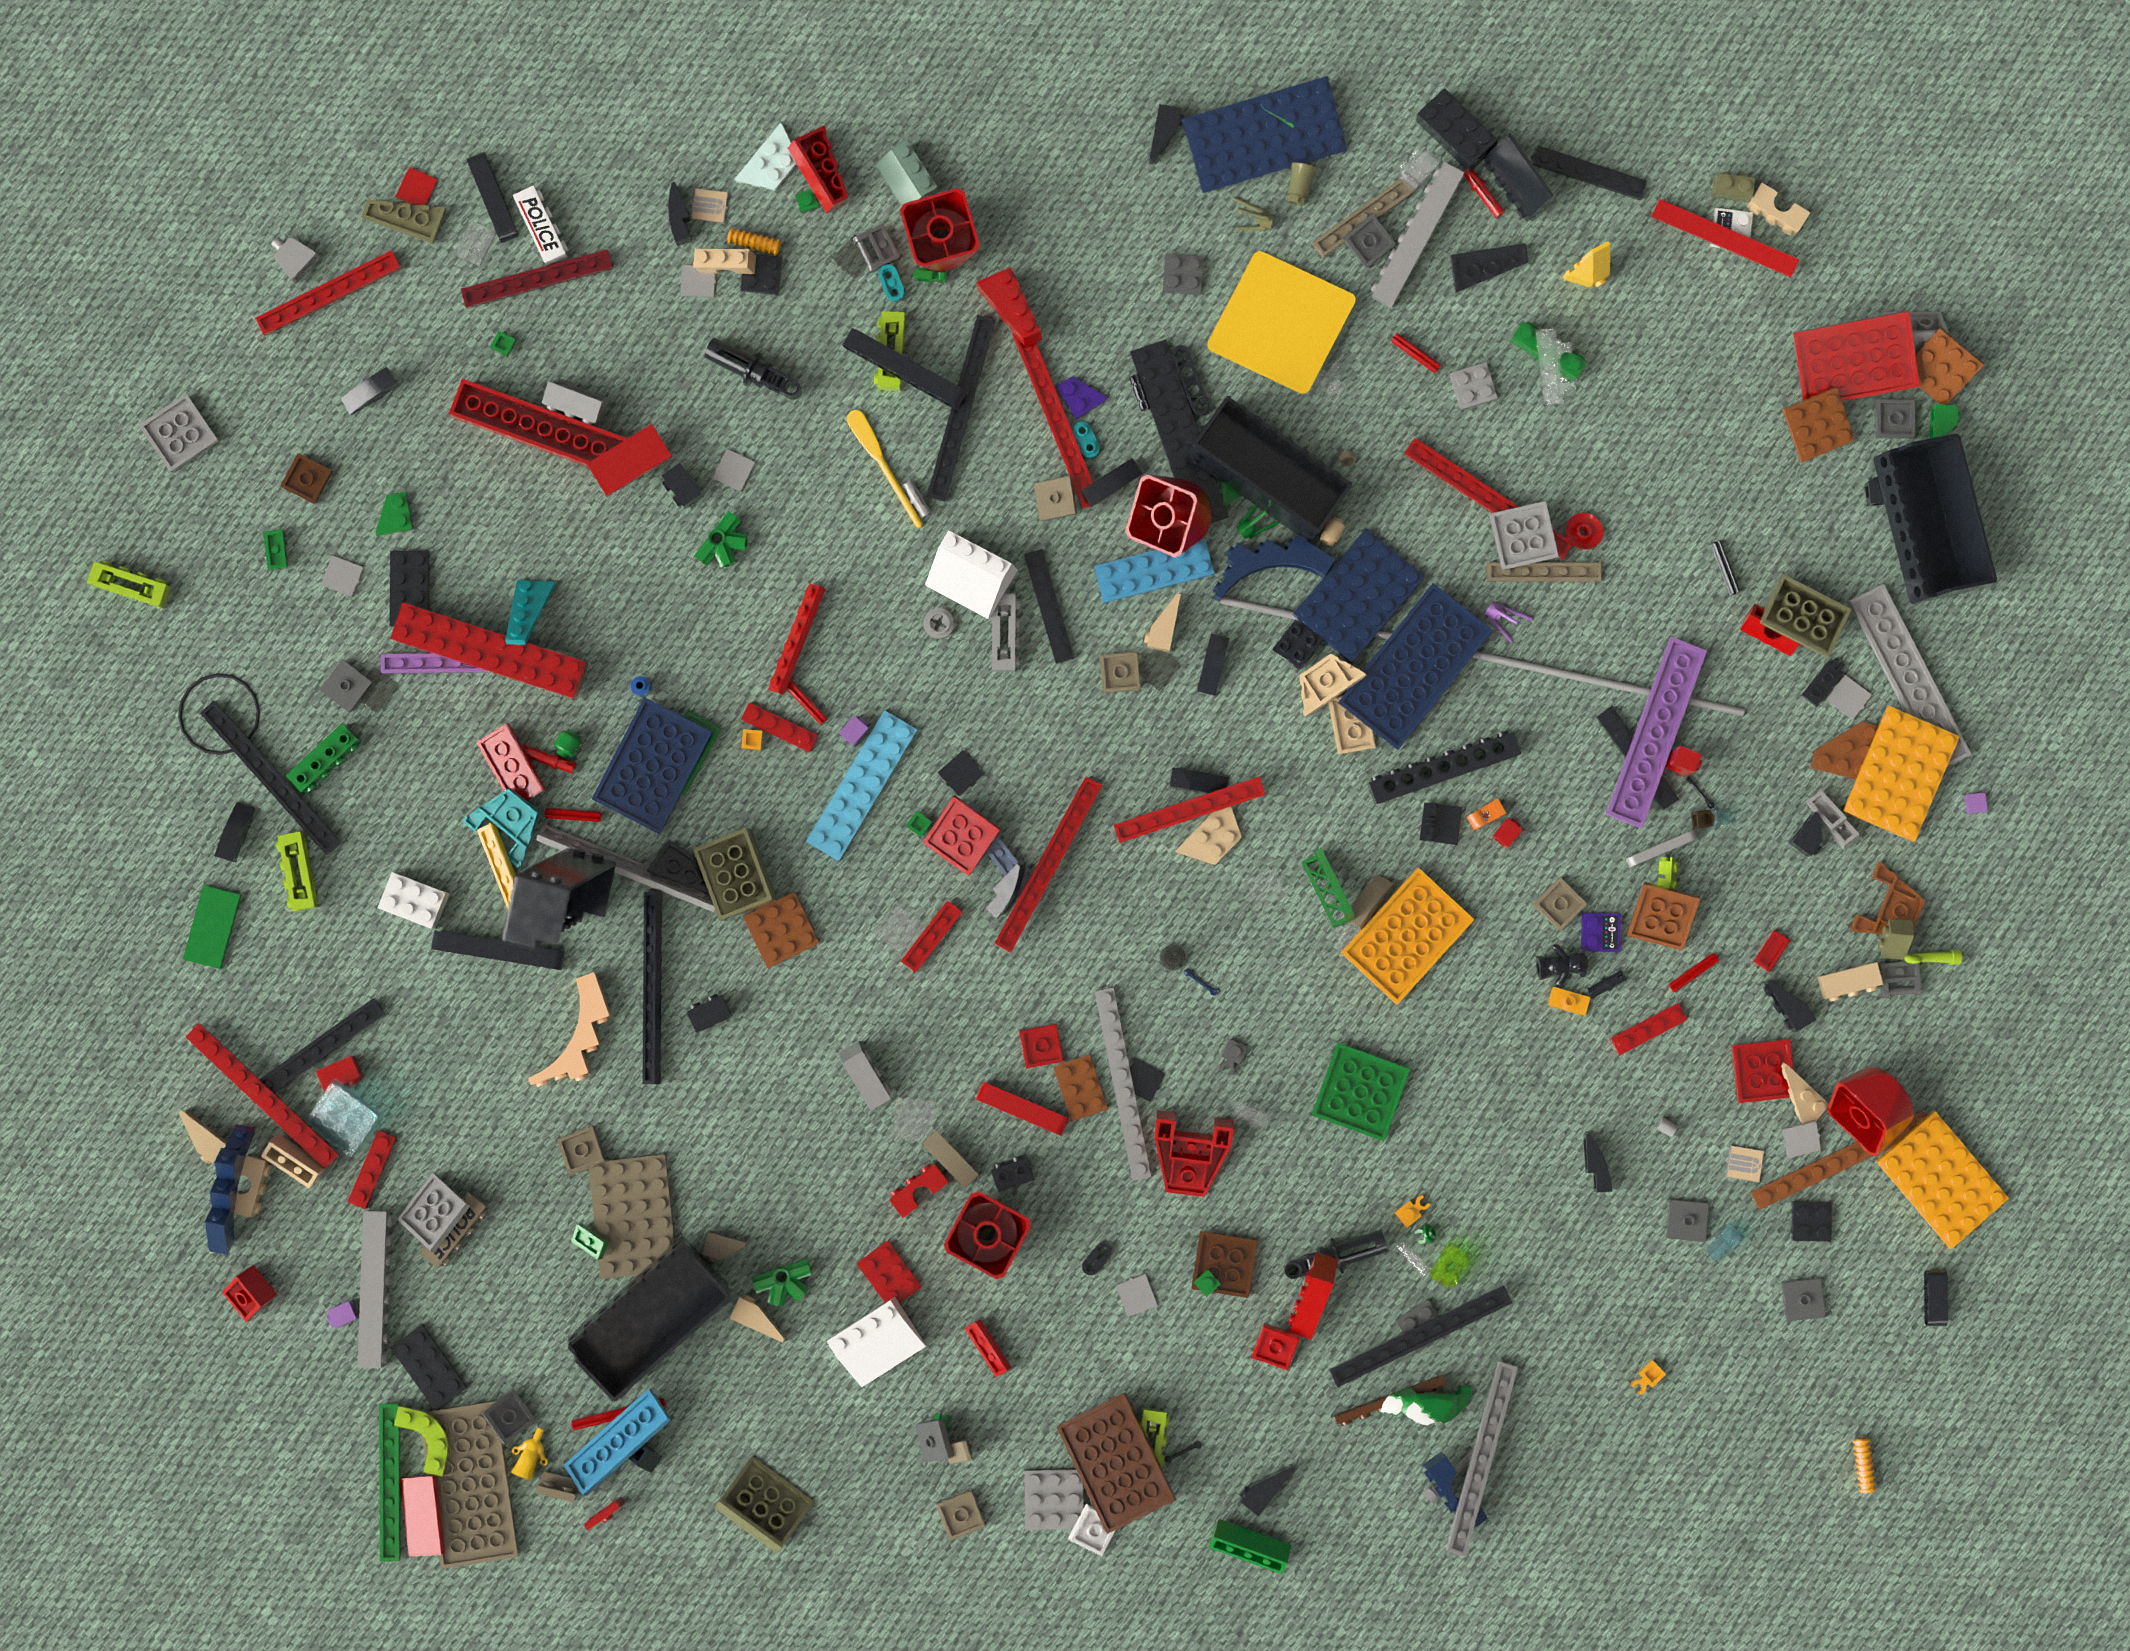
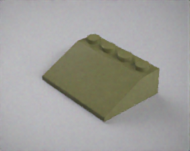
M1783 574L1776 581L1770 593L1760 624L1829 658L1852 609Z
M741 829L693 849L719 921L778 901L751 829Z
M751 1456L714 1508L777 1554L814 1501L755 1457Z

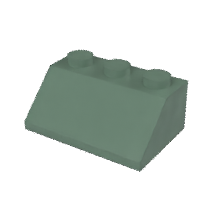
M907 140L891 149L876 164L902 206L904 203L938 193L937 185Z

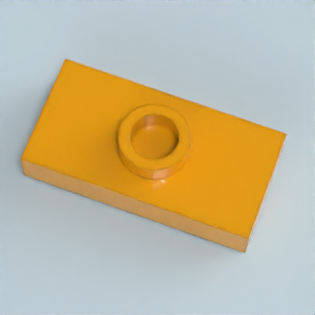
M1552 987L1547 1005L1585 1016L1590 997Z

